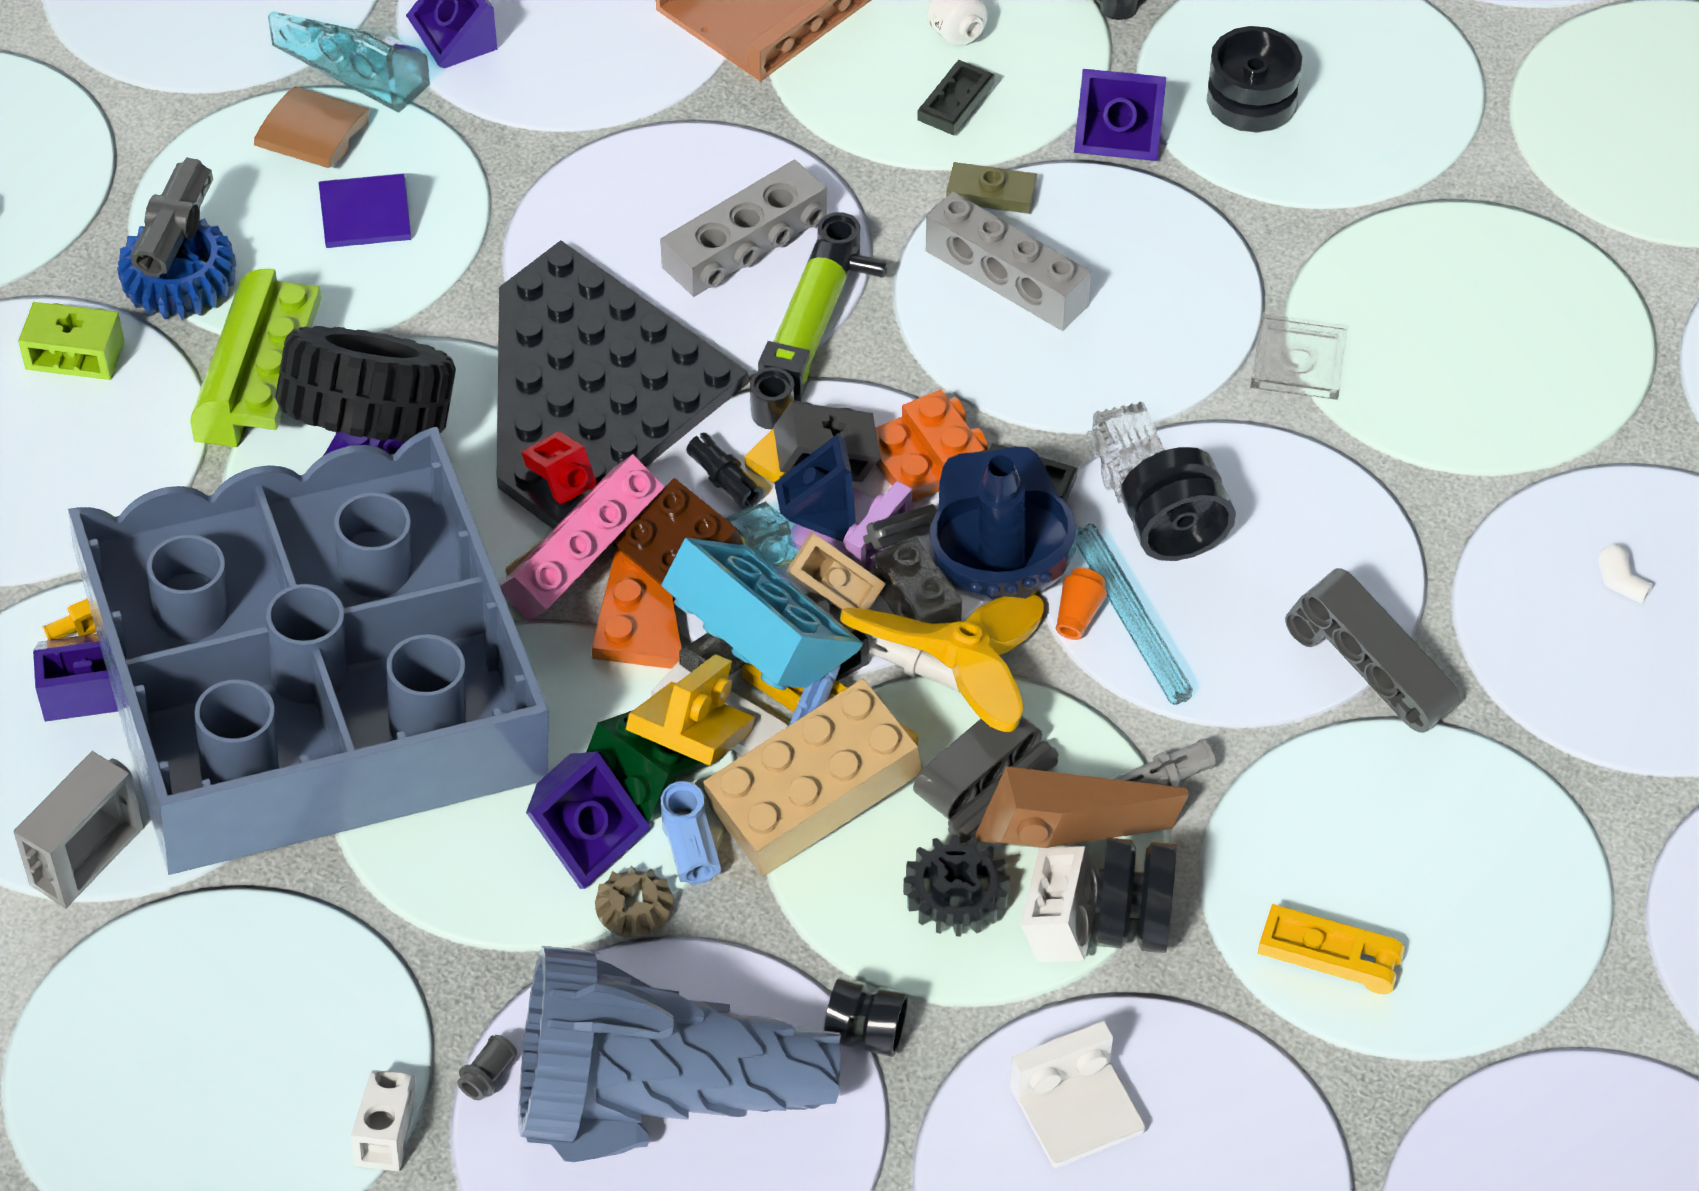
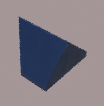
M836 434L774 482L781 518L843 542L849 528L856 523L852 474L843 436Z

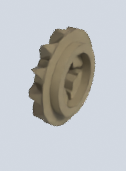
M631 865L627 872L617 874L612 871L609 880L604 884L598 885L595 910L599 921L609 931L624 937H642L656 932L669 920L673 911V894L669 888L667 878L660 879L655 875L652 868L644 872L637 871ZM642 890V901L644 903L635 902L626 912V899L624 896L633 897L636 892Z

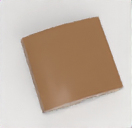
M294 86L277 102L267 115L254 137V146L330 168L348 154L349 138L368 124L370 108Z

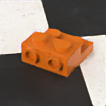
M941 389L903 404L902 417L875 427L880 452V459L876 465L891 486L898 481L912 488V502L939 492L942 467L948 458L961 453L988 451V444L983 432L978 427L970 430L965 423L966 414L959 399L956 397L948 399Z

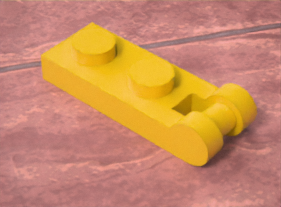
M1272 904L1259 942L1257 954L1364 984L1367 989L1377 994H1389L1392 992L1397 978L1396 973L1393 971L1394 967L1401 963L1405 947L1399 940L1389 936ZM1362 953L1373 956L1375 963L1361 959Z

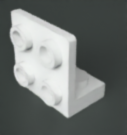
M1105 1021L1098 1022L1012 1056L1009 1088L1054 1168L1062 1167L1144 1133L1145 1124L1110 1063L1113 1035Z

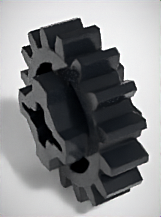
M957 835L951 836L949 845H943L938 838L932 839V851L929 852L919 847L916 849V861H907L906 877L903 878V895L907 896V909L909 912L919 910L918 923L921 925L931 920L935 921V933L941 934L946 926H951L955 936L961 937L963 927L970 926L977 934L981 932L982 919L994 924L997 922L998 910H1005L1007 907L1010 876L1005 875L1006 862L1004 859L994 860V848L992 846H988L982 851L978 850L977 838L972 837L967 845L960 844ZM926 878L930 880V889H932L929 893L924 886ZM983 878L986 879L989 886L987 892L983 890V882L981 881Z

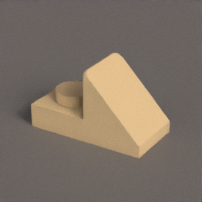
M810 532L786 570L804 591L821 595L840 611L844 608L870 609L886 584L812 532Z

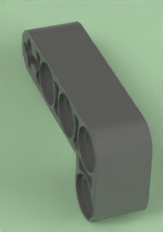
M1342 568L1332 570L1305 592L1286 614V627L1295 640L1306 647H1313L1326 637L1402 721L1414 731L1419 733L1427 732L1459 704L1460 695L1453 682L1348 571Z

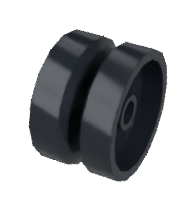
M1260 26L1235 28L1220 36L1213 45L1206 98L1211 114L1224 125L1239 131L1248 132L1273 130L1288 122L1296 111L1302 66V54L1297 44L1282 32Z
M1177 447L1163 450L1141 461L1121 484L1120 497L1128 516L1133 522V529L1146 555L1159 561H1179L1193 558L1216 546L1226 538L1234 526L1236 510L1222 484V478L1209 453L1193 447Z
M1107 837L1104 869L1099 868L1095 914H1099L1097 946L1122 949L1128 940L1130 918L1139 919L1137 944L1141 951L1167 952L1177 844L1151 842L1146 848L1143 872L1134 871L1136 846L1133 841Z

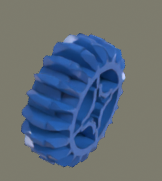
M205 218L199 221L198 230L194 238L190 241H183L168 273L161 274L159 278L145 276L142 271L132 266L130 255L144 229L143 226H139L137 236H127L126 246L120 248L117 272L122 290L126 297L130 298L131 302H133L135 308L143 307L148 316L158 311L165 320L174 313H177L182 320L187 312L194 311L200 315L203 306L216 308L217 298H226L229 287L234 285L235 267L237 264L232 244L228 240V236H223L219 226L210 227Z

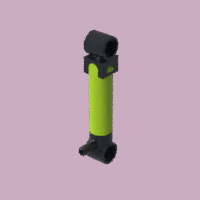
M834 212L822 217L819 221L816 243L773 342L767 340L758 361V372L753 375L750 381V412L752 420L764 429H773L790 402H801L810 381V365L849 272L854 271L880 278L886 276L888 270V263L886 261L860 255L861 226L853 215L844 212Z

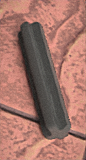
M930 504L871 522L866 525L868 534L863 536V540L866 545L872 543L877 550L928 534L937 509L934 504Z
M1041 741L1011 767L1050 771L1057 765L1059 754L1048 742ZM1002 774L948 820L949 827L947 830L951 836L957 835L960 843L968 842L975 836Z

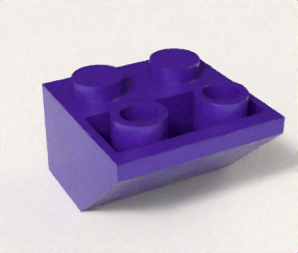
M97 634L39 641L33 649L35 690L44 722L118 712Z

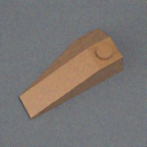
M1006 766L975 836L977 842L1049 848L1107 839V837L1115 838L1172 829L1189 793L1187 788Z

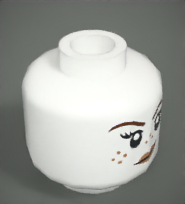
M930 0L927 10V21L931 28L946 42L954 46H963L973 42L984 30L988 18L987 9L981 0Z

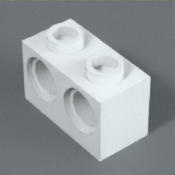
M1085 846L1038 849L1021 921L1023 932L1038 963L1085 961L1095 916L1098 875Z

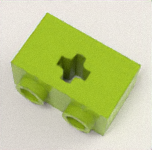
M34 301L18 339L25 370L111 380L125 342L119 312L100 308L92 309Z

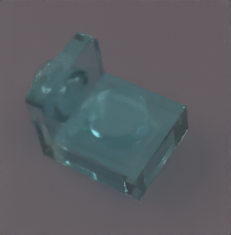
M766 501L725 518L738 529L743 544L753 550L774 569L792 562L795 558L796 551L788 519Z

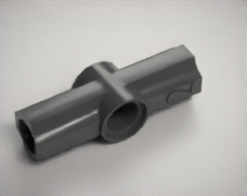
M186 157L183 162L177 163L162 194H154L148 201L144 219L145 227L130 255L132 266L142 271L145 276L159 278L161 274L168 273L183 241H190L196 235L200 221V206L214 180L212 169L207 168L200 160Z

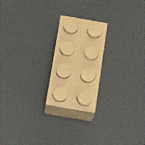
M862 678L705 779L703 784L710 808L761 876L764 877L917 777L922 768L918 746L865 679Z

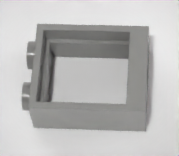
M92 750L13 830L29 886L66 909L144 829L138 808L139 802L135 796L131 781L132 774L123 763L114 758L107 760Z

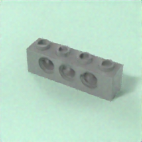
M794 159L661 237L662 269L690 295L695 297L706 289L717 286L723 279L741 268L750 266L756 259L771 250L782 247L791 238L806 229L817 226L822 217L827 215V187Z
M950 193L926 216V252L1062 332L1089 307L1090 270L957 193Z

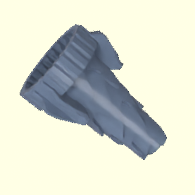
M542 945L534 969L525 1023L518 1095V1131L520 1137L526 1138L527 1142L550 1144L564 1162L575 1163L622 1154L634 1148L648 1147L650 1135L640 1124L642 1123V1116L689 1120V1112L744 1117L747 1115L748 1110L769 1112L771 1110H805L808 1108L815 1109L824 1104H836L840 1090L841 1035L839 1032L794 1028L793 1025L772 1017L731 1013L730 1004L687 1000L679 995V991L652 988L614 965L598 960L595 951Z

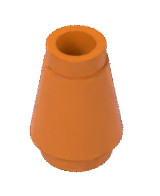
M1075 568L1069 576L1063 579L1055 628L1058 634L1071 640L1082 638L1084 631L1107 596L1105 589L1106 580L1102 575L1090 569Z

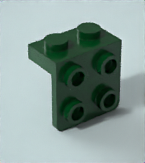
M631 711L597 722L586 752H598L642 816L648 821L661 817V796L670 784L675 783L676 779L680 776L709 766L626 730Z

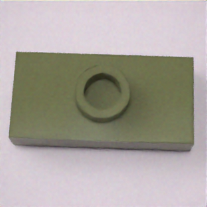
M953 162L946 197L950 193L955 192L979 207L1030 214L1036 188L1037 173Z

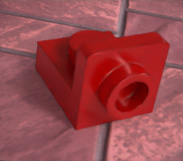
M560 431L521 451L526 467L548 481L553 498L559 504H563L593 488L597 483L585 447Z

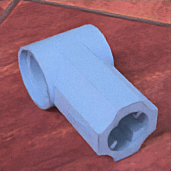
M687 781L670 784L661 796L662 830L668 837L679 881L690 883L692 886L707 883L712 877L720 874L721 866L704 810V795L698 786ZM678 810L691 811V813L686 815H679L674 812Z

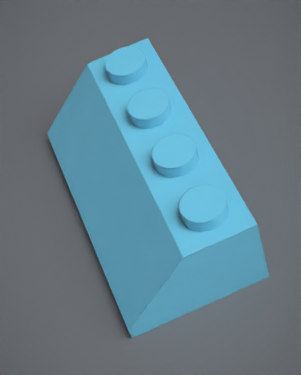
M685 538L661 584L665 590L676 598L674 603L677 607L687 613L696 615L704 622L702 627L706 632L725 640L733 647L731 652L735 657L743 662L754 665L762 672L760 677L765 683L780 690H785L787 686L809 687L813 682L816 683L856 654L863 645L862 641L746 545Z

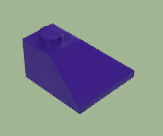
M598 752L570 753L536 784L526 811L528 817L580 889H585L651 828Z

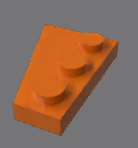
M616 548L591 647L592 659L672 669L679 660L684 662L673 597L657 581Z

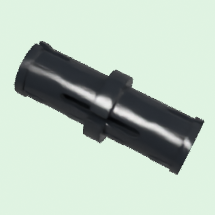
M700 433V438L704 443L697 435L693 437L687 445L686 452L710 476L708 480L716 488L722 487L741 509H750V505L746 500L753 507L756 506L763 497V488L740 467L742 465L741 462L733 454H727L709 434Z

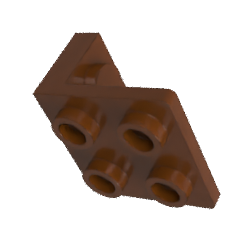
M673 478L612 542L619 551L660 585L685 538L744 545L739 531L734 525L676 478Z

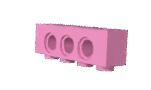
M633 454L616 465L500 584L504 597L528 621L546 611L663 490L664 486Z

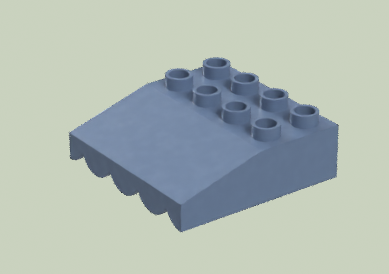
M437 427L424 430L411 437L392 455L378 447L369 445H353L334 450L313 463L303 475H299L295 471L282 466L266 465L253 467L233 475L223 482L214 494L209 496L191 487L170 486L143 494L132 501L119 516H113L104 510L92 507L68 509L72 543L123 730L168 875L535 784L548 774L549 710Z

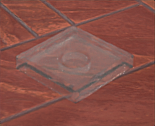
M1262 313L1250 388L1338 400L1349 325Z

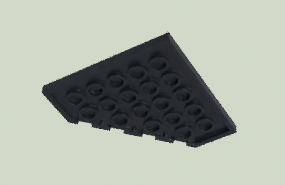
M560 240L499 287L497 487L550 528L554 529L593 488L563 504H559L553 498L548 481L526 467L521 451L560 431L585 447L597 485L616 465L632 454L645 467L648 466L749 383L748 371Z

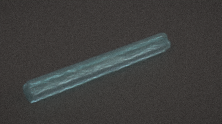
M1088 523L1084 527L1079 526L1076 529V546L1089 568L1105 578L1108 600L1169 703L1179 705L1182 702L1189 701L1192 698L1191 693L1193 691L1191 683L1097 526L1092 523Z

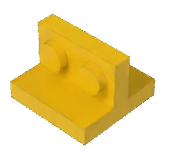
M715 654L678 683L671 681L631 711L626 730L711 766L750 734L755 717L724 704L732 687V681L728 679L732 661Z

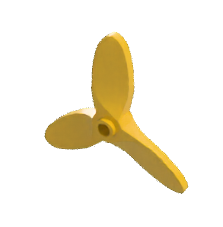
M1033 595L1026 599L1003 596L978 607L965 622L958 621L943 624L921 622L869 609H842L840 621L843 624L886 641L925 651L951 668L959 692L972 710L990 727L1003 732H1012L1018 727L1023 712L1022 698L1007 664L999 655L1011 651L1037 629L1044 611V603L1039 596Z

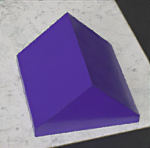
M417 0L406 14V17L438 66L444 69L498 50L494 7L489 0Z
M1082 69L1074 153L1158 161L1167 77Z
M405 173L318 182L326 248L411 240Z

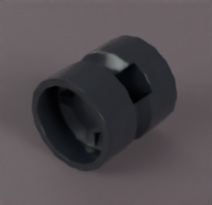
M839 977L835 982L829 1000L824 1031L839 1032L841 1035L840 1045L853 1047L859 1041L863 1042L866 1051L894 1057L905 1023L908 993L885 987H879L872 993L869 992L866 983Z

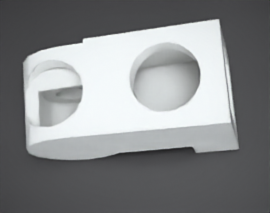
M381 1070L371 1071L350 1135L354 1166L400 1172L404 1157L403 1145L415 1098L416 1081L414 1074Z

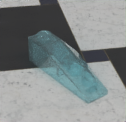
M272 11L267 15L272 46L397 113H400L430 85L427 54L415 46H410L394 37Z

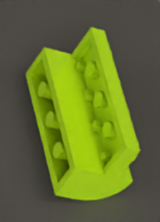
M271 268L253 270L241 278L190 417L194 442L238 447L245 426L277 430L283 412L280 410L275 396L285 338L294 329H299L300 327L312 328L322 299L320 286L277 281L276 270Z

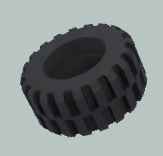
M300 327L299 329H294L285 338L275 399L284 414H288L289 417L304 421L305 424L314 427L318 426L328 431L347 433L351 436L362 438L364 436L377 440L388 441L390 439L406 442L424 430L437 427L441 434L446 428L456 367L452 358L447 353L435 350L434 347L426 344L416 343V341L410 339L394 337V335L373 333L361 329H346L345 327Z

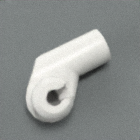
M1618 544L1605 546L1598 558L1604 585L1625 597L1644 604L1653 584L1631 574L1628 561L1629 554L1626 548Z

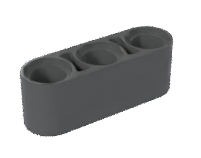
M1022 715L1018 727L1012 732L994 729L980 719L920 771L914 782L913 791L949 820L1003 774L1006 766L1011 767L1039 743L1043 735L1042 730Z

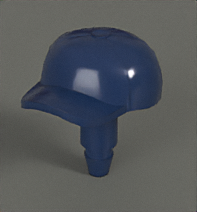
M1014 446L990 451L961 453L948 458L942 467L939 483V506L929 528L930 553L940 577L959 594L989 602L1003 596L1026 599L1057 582L1064 575L1076 552V524L1072 509L1055 492L1048 471L1039 455L1029 447Z

